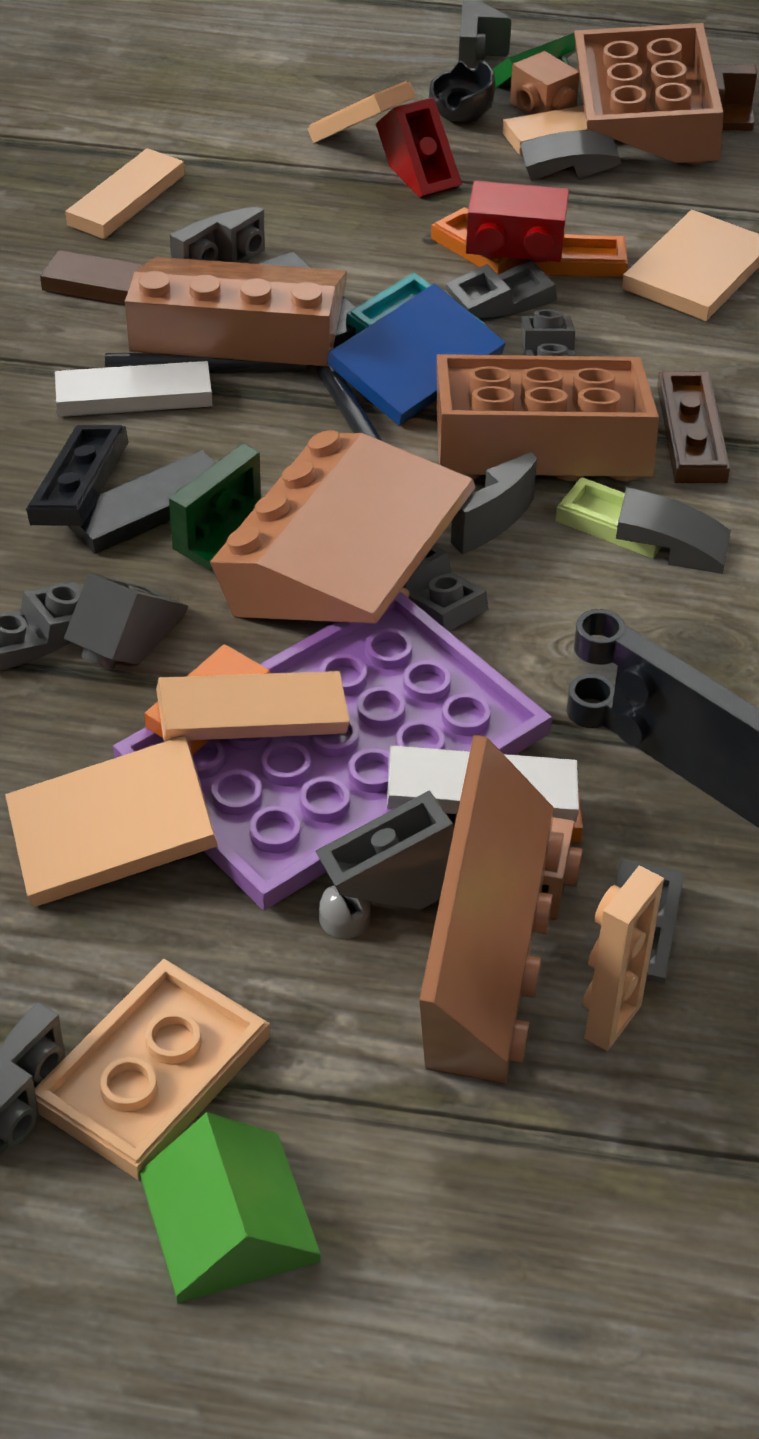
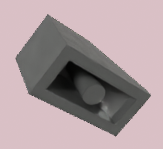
M88 573L64 639L84 647L81 654L82 658L106 668L114 669L117 661L140 664L185 616L188 605L141 585Z
M429 790L315 851L341 896L421 910L440 900L454 825Z

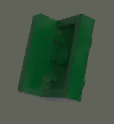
M242 443L228 455L217 460L209 469L186 486L178 489L169 498L173 550L213 571L210 561L227 542L229 535L239 528L254 510L256 503L264 497L261 495L259 451Z

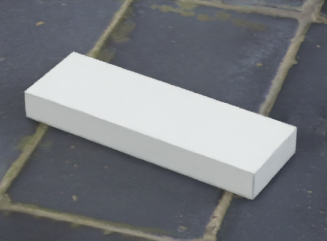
M208 361L55 371L58 417L212 406Z
M390 746L387 809H395L430 790L445 813L457 814L470 752ZM504 754L554 807L553 817L573 820L576 823L579 812L577 760Z

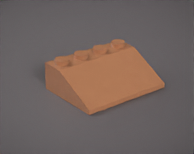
M703 23L574 31L587 129L674 163L686 162L691 165H699L707 161L721 160L724 112Z
M154 257L134 272L125 299L129 352L329 366L327 362L329 352L333 350L347 281V270Z
M437 354L439 465L475 479L480 475H486L487 469L531 452L537 457L536 475L556 476L565 481H578L581 477L585 478L586 476H608L613 480L621 482L634 481L639 477H654L659 415L641 357Z
M335 430L317 433L308 441V445L294 462L282 472V476L269 492L256 503L254 510L239 528L229 535L227 542L213 557L210 564L233 617L377 623L474 491L475 485L470 477L364 433H338Z
M473 735L419 1004L426 1069L507 1083L510 1061L523 1063L525 1058L530 1022L518 1020L522 996L533 998L536 996L542 957L530 955L534 932L547 934L553 894L541 892L545 871L558 872L564 833L552 831L554 807L488 737Z

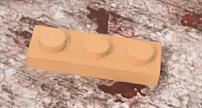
M640 865L622 888L613 885L608 889L595 914V923L601 925L599 938L591 951L588 965L594 968V976L582 1002V1006L588 1010L584 1039L606 1051L611 1048L642 1006L664 878Z

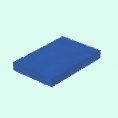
M434 283L330 351L327 364L400 426L437 400V354L502 355L506 342Z

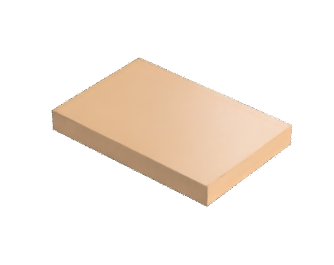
M690 210L623 275L622 289L700 320L707 321L759 268V234Z
M185 735L5 794L25 889L33 907L218 846L192 752Z
M163 959L34 1088L39 1114L139 1181L140 1171L184 1132L270 1038V1023L166 959Z

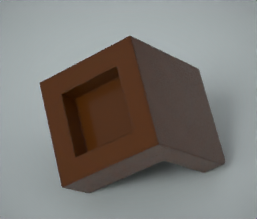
M713 64L724 112L722 130H754L755 118L752 104L757 79L756 65Z

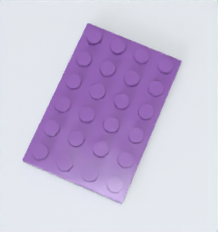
M399 592L377 623L334 622L260 664L269 669L270 674L340 671L350 723L346 734L212 739L202 746L192 756L218 843L217 847L205 850L204 852L265 911L326 873L315 850L393 810L387 809L390 746L470 752L473 735L488 737L503 754L516 755L550 734L552 716L403 593ZM145 727L113 745L114 758L162 743L164 740Z

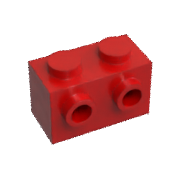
M473 181L467 218L466 254L481 255L485 258L510 257L532 259L533 262L537 263L547 261L561 262L569 189Z

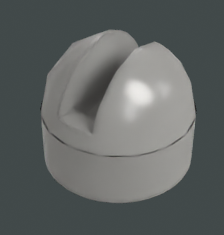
M335 886L328 887L324 891L319 903L320 925L327 934L335 938L351 939L358 937L370 925L371 902L341 896ZM347 904H351L357 912L350 914Z

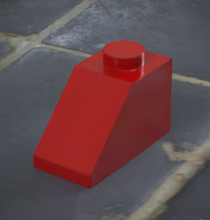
M434 97L394 107L375 123L389 167L419 198L462 185Z

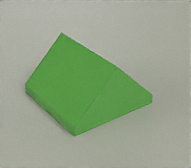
M206 1112L140 1171L141 1183L177 1304L321 1262V1254L278 1133Z

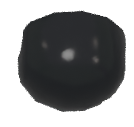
M484 60L479 63L478 68L468 67L463 61H459L451 71L442 72L431 80L429 98L434 97L440 116L447 120L463 123L477 121L492 107L496 85L495 71Z

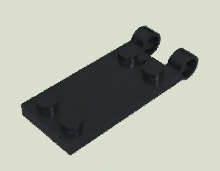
M592 609L582 613L576 622L574 651L576 655L590 664L605 665L614 663L618 667L615 685L608 678L598 674H583L571 681L566 708L569 719L585 728L605 726L627 744L637 747L759 828V708L626 626L623 619L616 613L605 609ZM592 635H601L607 638H595L592 637ZM582 699H595L600 701V703H588Z

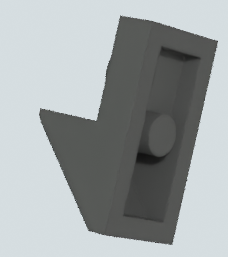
M463 0L458 62L463 61L468 67L475 68L476 60H484V56H508L510 52L511 18L480 0Z

